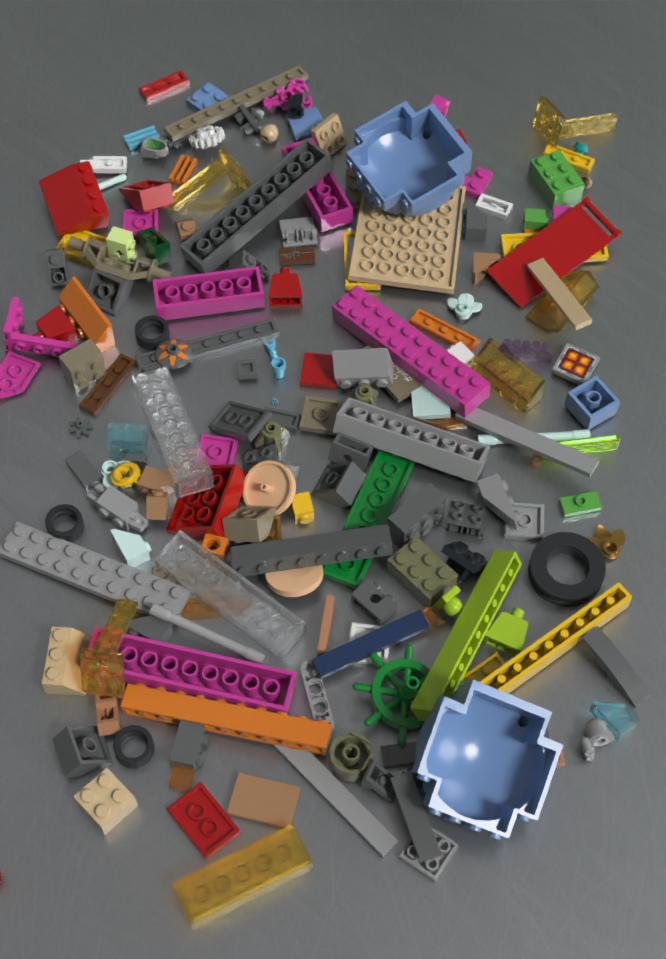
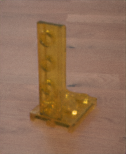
M541 96L532 126L552 147L558 146L559 139L614 131L619 116L612 113L565 120L566 117L546 96Z
M222 147L217 151L220 156L219 159L173 192L175 203L170 205L174 211L180 210L227 174L233 182L237 183L241 190H246L252 184L243 168Z
M118 599L93 649L82 647L80 651L82 692L118 698L124 697V654L117 653L137 612L138 602Z

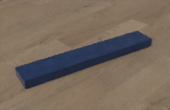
M419 609L312 659V664L320 678L323 679L370 657L372 652H381L428 630L430 625Z

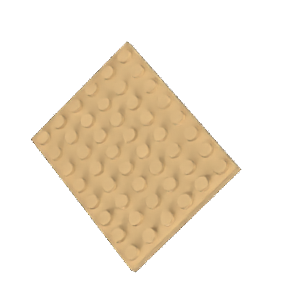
M461 185L456 188L449 200L439 208L415 216H405L403 213L392 214L379 207L374 208L372 204L366 201L365 194L362 192L348 280L454 294L466 186Z

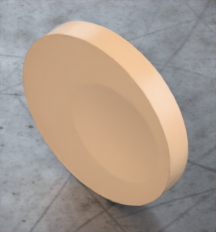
M271 460L263 461L251 468L245 477L243 498L247 506H274V516L283 513L294 499L296 492L295 478L291 470L284 464Z
M319 565L265 573L269 588L274 593L285 597H299L314 591L322 582L324 573L323 566Z

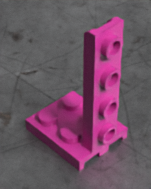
M12 297L3 329V334H5L4 344L6 345L5 353H8V351L13 352V349H16L18 351L59 357L79 345V343L20 334L19 327H22L24 323V316H22L23 305H20L19 297Z

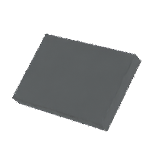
M229 401L209 424L208 428L215 433L252 442L273 415L269 410Z

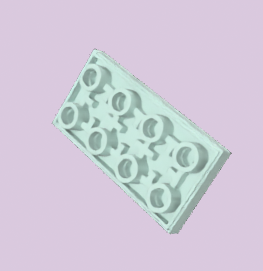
M424 386L411 392L413 416L421 419L451 418L450 406Z

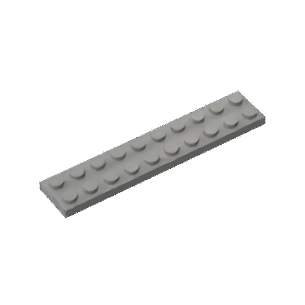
M18 521L0 546V557L147 616H150L149 612L154 603L180 615L192 594L188 588L74 543L55 538L46 532Z

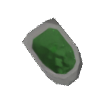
M153 137L146 138L141 146V156L145 158H164L169 152L166 142Z

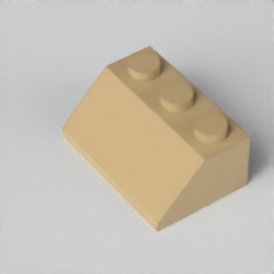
M51 628L42 679V686L46 694L87 696L90 675L85 674L83 662L92 636L74 628Z

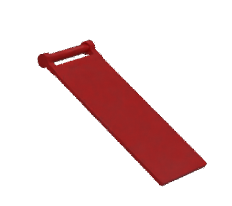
M587 196L564 215L487 269V273L522 308L544 292V289L528 270L527 264L544 258L556 275L562 279L605 246L617 240L623 232L620 229H616L591 203V199ZM583 207H586L606 227V229L612 235L609 236L587 214Z

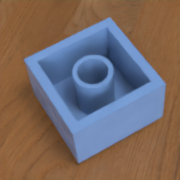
M595 376L569 391L564 405L585 429L590 430L615 415L620 400L598 376Z

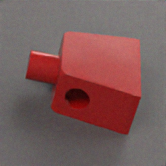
M282 267L280 273L272 275L268 293L269 307L302 306V290L298 274L290 273L288 267Z
M59 306L36 321L38 332L31 335L73 342L78 339L76 328Z

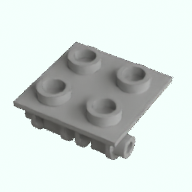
M313 217L279 220L284 248L318 244L317 229H315Z

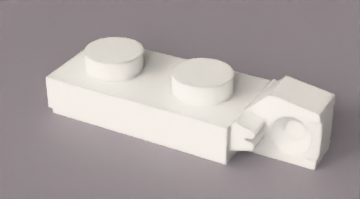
M93 156L89 160H80V162L90 161L94 173L127 174L126 156Z

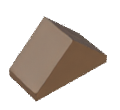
M473 253L472 283L474 285L488 275L487 269L500 261L501 255L498 253Z

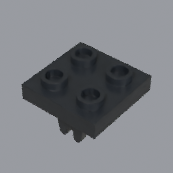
M456 541L444 545L441 552L449 557L446 564L450 568L455 561L466 568L460 578V581L464 582L468 579L471 572L476 573L484 570L488 562L484 560L485 557L482 554L469 550L467 544Z

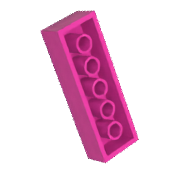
M304 140L281 147L282 159ZM332 171L301 196L321 232L353 222V207Z
M259 266L153 280L157 315L164 320L265 307Z

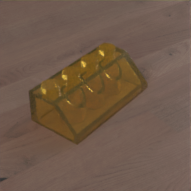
M590 270L572 272L560 279L582 307L585 306L588 299L595 295V291L599 288ZM547 293L525 316L526 320L547 333L561 332L569 322Z
M490 337L474 359L472 370L488 380L490 388L495 389L504 399L510 401L517 410L528 414L541 402L546 381Z

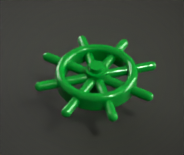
M410 644L405 646L404 659L393 660L387 664L384 663L376 652H372L370 659L379 668L372 684L354 683L352 686L355 691L370 693L371 704L375 712L364 720V725L370 727L381 719L388 725L399 729L398 744L400 746L406 745L407 730L420 728L425 722L419 721L416 717L408 718L409 706L412 705V701L418 693L417 691L421 688L430 671L422 663L412 660L413 646ZM403 671L402 683L393 672ZM411 672L418 675L420 679H418L415 676H411ZM386 677L394 688L382 687V680ZM381 695L392 696L394 698L390 700L388 703L384 704ZM398 705H401L400 716L391 712Z

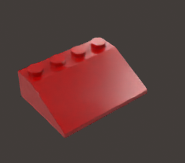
M90 161L71 164L39 180L41 191L58 236L108 227L109 212Z
M237 464L191 466L166 531L197 540H204L206 533L225 537L222 518L238 507L244 490L246 474Z

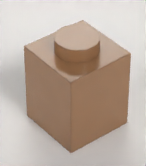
M154 489L148 492L146 496V519L166 520L168 516V492H163L161 489Z

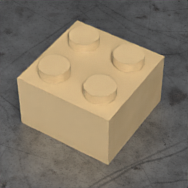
M108 768L103 770L74 796L77 806L104 835L138 806L133 794Z

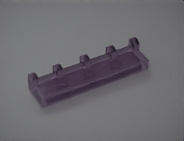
M505 339L498 349L510 361L550 363L554 357L547 351L549 347L548 342H542L540 345L539 341H534L531 345L529 340H524L521 344L520 340L511 342L510 339Z

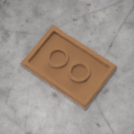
M238 772L227 814L290 830L301 787Z

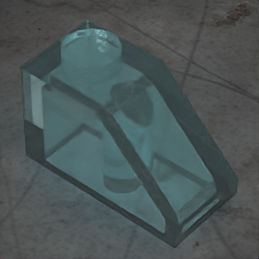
M595 700L590 708V712L596 718H601L607 723L608 730L613 733L614 739L617 742L634 730L640 721L637 713L626 704Z

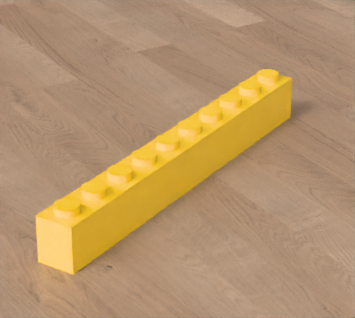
M618 582L485 677L480 683L509 694L581 642L582 637L598 626L600 628L628 608L632 599L631 594Z

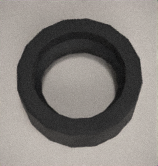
M154 315L140 319L135 325V336L138 345L146 350H156L160 343L170 338L168 323L163 318ZM151 327L163 330L162 335L154 339L143 337L142 332Z
M57 505L47 513L45 518L48 534L68 542L78 539L84 529L82 514L73 505ZM68 515L76 519V525L68 531H56L53 527V523L61 516Z
M139 725L124 727L114 738L113 750L116 759L127 768L142 767L154 755L155 746L152 736L144 727ZM131 736H140L146 742L145 752L135 758L126 757L121 750L123 741Z

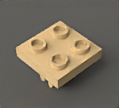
M336 113L331 114L321 123H316V126L311 127V134L315 143L330 156L347 143L339 116Z

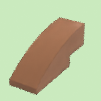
M95 676V704L99 736L117 734L120 731L117 681Z

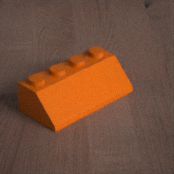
M75 276L72 277L59 295L60 305L58 306L77 328L76 331L79 337L85 340L91 338L103 353L116 346L112 324Z

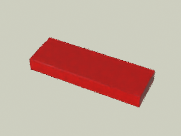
M180 70L140 87L139 93L148 102L188 85L189 80Z

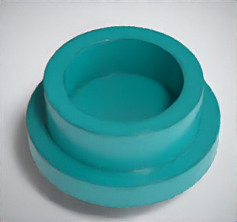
M577 141L572 146L575 148L574 152L583 155L584 152L588 153L589 151L587 150L588 145Z

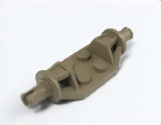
M71 236L68 241V247L82 251V259H88L96 269L126 280L147 278V282L150 283L154 277L163 279L171 278L172 276L171 271L158 267L157 259L151 260L140 256L135 264L129 260H119L117 256L112 254L106 255L107 243L95 240L93 236H89L86 241ZM142 264H145V265H148V266H150V267H141V266H142Z

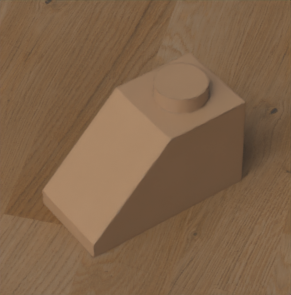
M192 218L175 221L181 244L197 231L195 221Z
M147 465L137 483L139 494L145 498L148 492L154 489H161L163 492L171 494L181 490L183 486L182 476Z

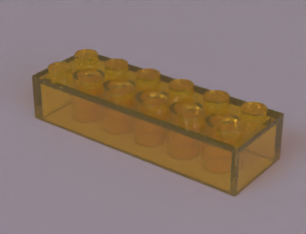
M292 823L172 883V886L193 931L313 870V861Z

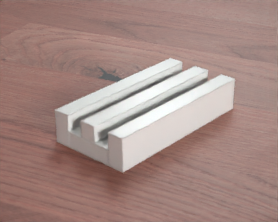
M482 193L475 205L482 212L504 220L508 219V215L513 208L512 203Z

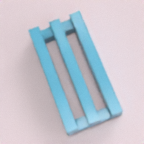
M153 125L124 135L123 139L129 150L132 151L140 148L146 138L152 136L153 138L160 139V135Z

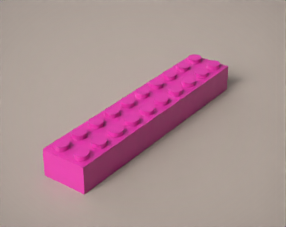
M358 285L331 306L333 320L365 344L373 348H387L394 364L420 382L422 386L449 405L450 408L462 417H467L490 396V382Z
M99 627L94 629L83 662L85 674L127 684L141 683L149 688L161 687L169 692L181 691L189 696L201 695L209 700L221 699L229 704L241 703L249 708L261 707L269 712L282 711L288 714L297 678V672Z

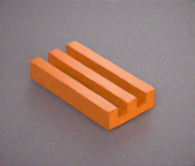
M181 155L169 176V182L185 186L197 164V158L192 160L189 156L185 158V155ZM188 164H190V166H189L188 170L186 171V173H185V175H184L182 181H179V180L181 179L182 175L184 174V172H185V170H186Z

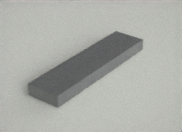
M411 771L390 778L420 863L441 856V851L424 805H422L423 803Z

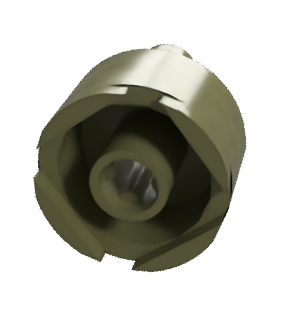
M357 732L341 734L334 739L330 747L329 762L330 769L338 778L349 782H358L363 778L373 757L369 740Z

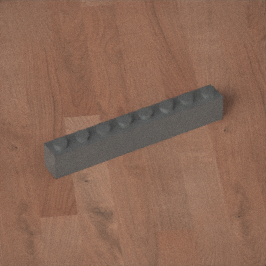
M388 524L231 547L235 578L393 555Z

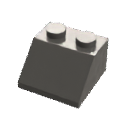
M94 268L87 293L99 308L116 314L128 299L134 280H126Z
M353 461L327 465L311 495L336 507L350 506L354 502L358 490L362 487L366 474Z
M66 726L52 739L65 777H81L113 764L104 737L99 736L97 726Z

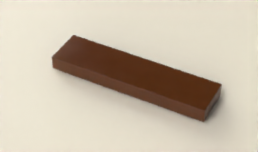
M121 353L79 404V409L95 417L137 365L136 360Z

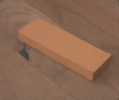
M334 595L326 596L317 657L327 651L334 610Z

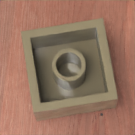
M91 338L59 356L64 378L75 392L86 388L96 380H100L106 372L103 354Z

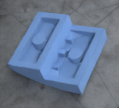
M317 107L304 109V116L301 119H291L285 114L286 121L291 127V134L295 140L312 137L311 127L323 121Z

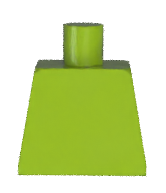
M514 607L511 614L504 611L501 612L487 631L483 644L512 657L522 652L528 628V622L522 619L524 611Z

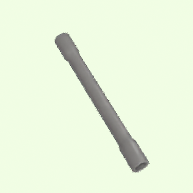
M156 603L152 605L149 612L152 616L177 625L242 655L254 663L262 664L266 655L177 615Z

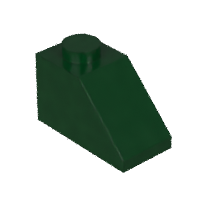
M153 227L137 231V236L146 258L151 260L157 259V265L171 261L170 242Z

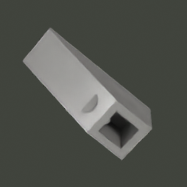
M499 473L478 480L477 484L485 506L514 529L519 530L518 522L521 521L517 510L513 511L512 509L514 501L511 494L507 495L506 493L508 486L505 479L501 480Z

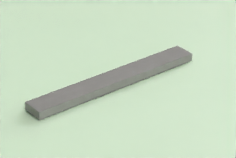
M474 409L465 418L458 413L455 415V419L587 477H591L599 464V459L482 409Z
M272 745L382 858L398 843V840L311 752Z

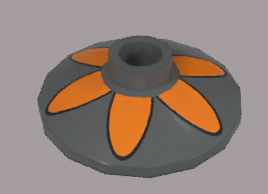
M177 338L163 341L155 351L157 362L168 369H178L185 366L192 356L189 344Z

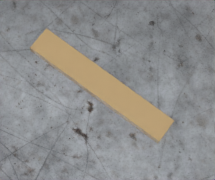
M544 258L527 264L530 273L575 330L592 324V318Z

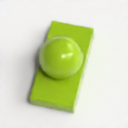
M454 585L432 606L436 613L442 608L449 616H457L461 613L463 604L460 599L455 597L461 591L458 586Z

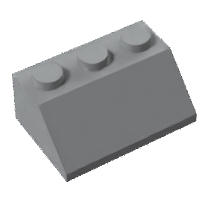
M387 348L332 350L334 376L339 388L349 389L360 385L393 386L394 365Z

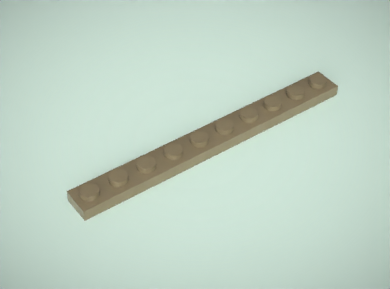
M298 65L165 126L164 133L174 142L195 132L198 128L206 127L240 111L239 106L241 104H244L247 108L264 100L266 96L271 97L277 94L276 89L284 86V90H286L288 83L293 79L307 80L308 73Z

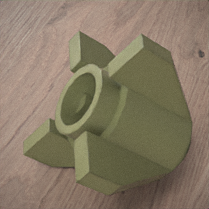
M360 385L351 389L350 395L356 400L376 406L374 398L378 396L379 391L368 385Z
M267 422L262 428L261 434L254 442V448L258 449L264 447V444L268 446L276 443L277 455L279 457L282 455L280 448L281 439L289 437L290 432L287 428L276 422Z

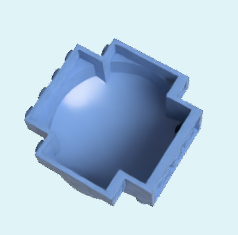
M405 101L355 129L353 140L356 147L346 152L347 160H345L347 167L355 172V185L357 189L365 194V199L369 204H372L374 208L379 207L392 214L403 213L405 216H415L439 208L449 200L456 188L464 184L465 174L471 171L472 151L434 103L415 112L409 103Z
M461 680L458 689L452 693L451 699L445 696L438 697L434 710L424 722L417 739L415 763L411 772L416 773L417 778L424 781L422 788L426 796L422 805L429 807L428 812L440 816L442 813V818L458 824H461L462 821L461 826L478 832H481V829L489 831L488 836L498 840L501 837H510L516 818L529 822L530 819L538 820L563 744L544 737L552 712L476 680Z

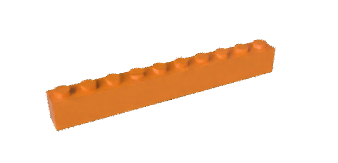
M141 683L127 684L120 706L123 714L174 725H179L180 720L205 725L208 732L326 756L333 732L332 724L325 720H309L302 715H297L296 717L289 716L282 711L269 712L261 707L249 708L241 703L229 704L221 699L209 700L201 695L189 696L181 691L169 692L161 687L149 688Z

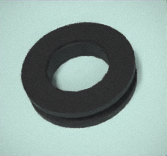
M571 532L554 533L539 541L532 551L528 566L529 581L536 593L547 602L561 607H576L592 600L599 592L606 573V564L600 549L588 538ZM560 554L571 555L578 558L584 564L586 577L577 584H562L549 574L547 570L548 561L553 556Z

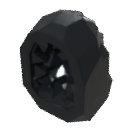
M295 93L287 102V116L291 119H301L304 116L302 93Z

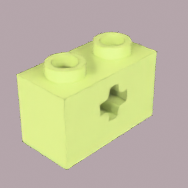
M113 226L106 238L108 253L117 256L122 261H135L137 251L135 250L133 232Z

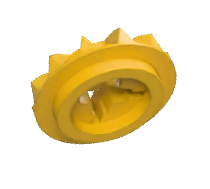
M122 463L113 469L110 479L115 487L120 486L124 489L125 486L131 488V484L137 483V479L140 478L141 470L135 463Z

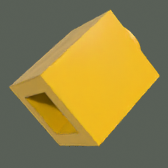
M309 491L295 494L290 505L295 524H307L314 521V509Z

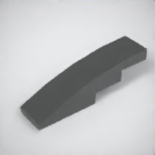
M598 626L582 637L581 641L595 655L594 660L608 674L606 678L634 708L650 696V693L628 661Z

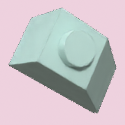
M118 529L110 530L112 540L127 565L137 567L151 560L149 552L152 550L147 541H143L140 535Z

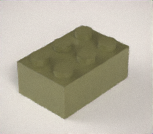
M417 536L387 561V571L428 610L454 585H457L458 574Z

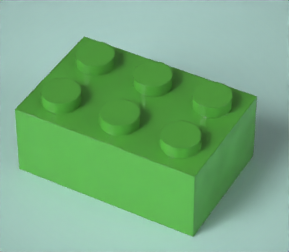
M560 150L530 160L528 175L552 209L554 205H564L582 198L585 184Z

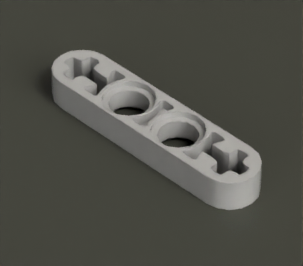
M306 660L301 664L300 674L312 720L317 721L325 717L324 720L332 724V731H334V721L323 681L313 666L312 660ZM306 667H310L311 669H313L312 679H310L309 672L306 671ZM316 684L320 687V691L318 693H311L309 687ZM322 703L326 708L323 712H316L314 710L315 704Z

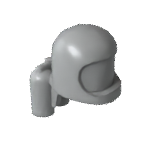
M601 718L589 720L584 728L586 737L582 736L580 739L581 748L587 761L595 758V747L609 744L614 740L613 733L608 730L607 723Z

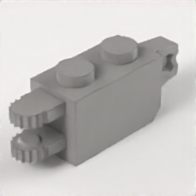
M99 485L94 487L95 492L100 495L99 498L91 493H88L86 499L97 507V512L102 517H108L119 528L123 527L127 531L132 528L142 532L148 526V521L139 512L138 503L111 485L107 489Z

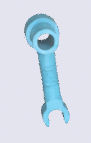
M272 337L271 344L266 343L264 339V348L268 350L272 360L271 369L274 377L281 379L285 375L286 362L277 355L275 339Z

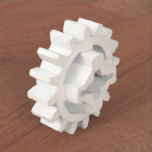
M208 125L207 127L198 128L188 138L192 148L198 149L201 147V149L217 146L221 140L225 139V134L222 127L218 128V126H215L213 128L212 125Z

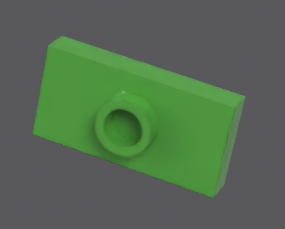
M597 491L559 498V504L564 517L601 511L602 509Z

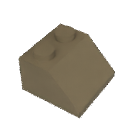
M239 506L222 518L225 538H229V541L234 543H261L270 534L275 507Z

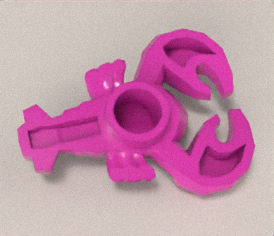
M296 78L288 83L286 90H284V86L277 88L276 96L271 99L267 96L264 97V107L267 110H271L272 106L282 107V110H287V102L295 94L294 92L304 94L303 90H301L302 88L307 94L309 93L306 82ZM310 95L307 96V102H305V96L303 97L304 109L312 107V98Z

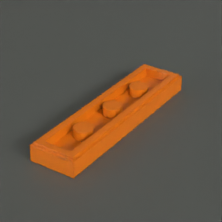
M420 308L409 319V323L412 326L449 345H456L461 341L472 353L480 343V339Z

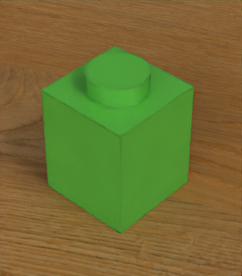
M525 208L523 232L524 229L541 231L544 227H547L549 217H546V209Z

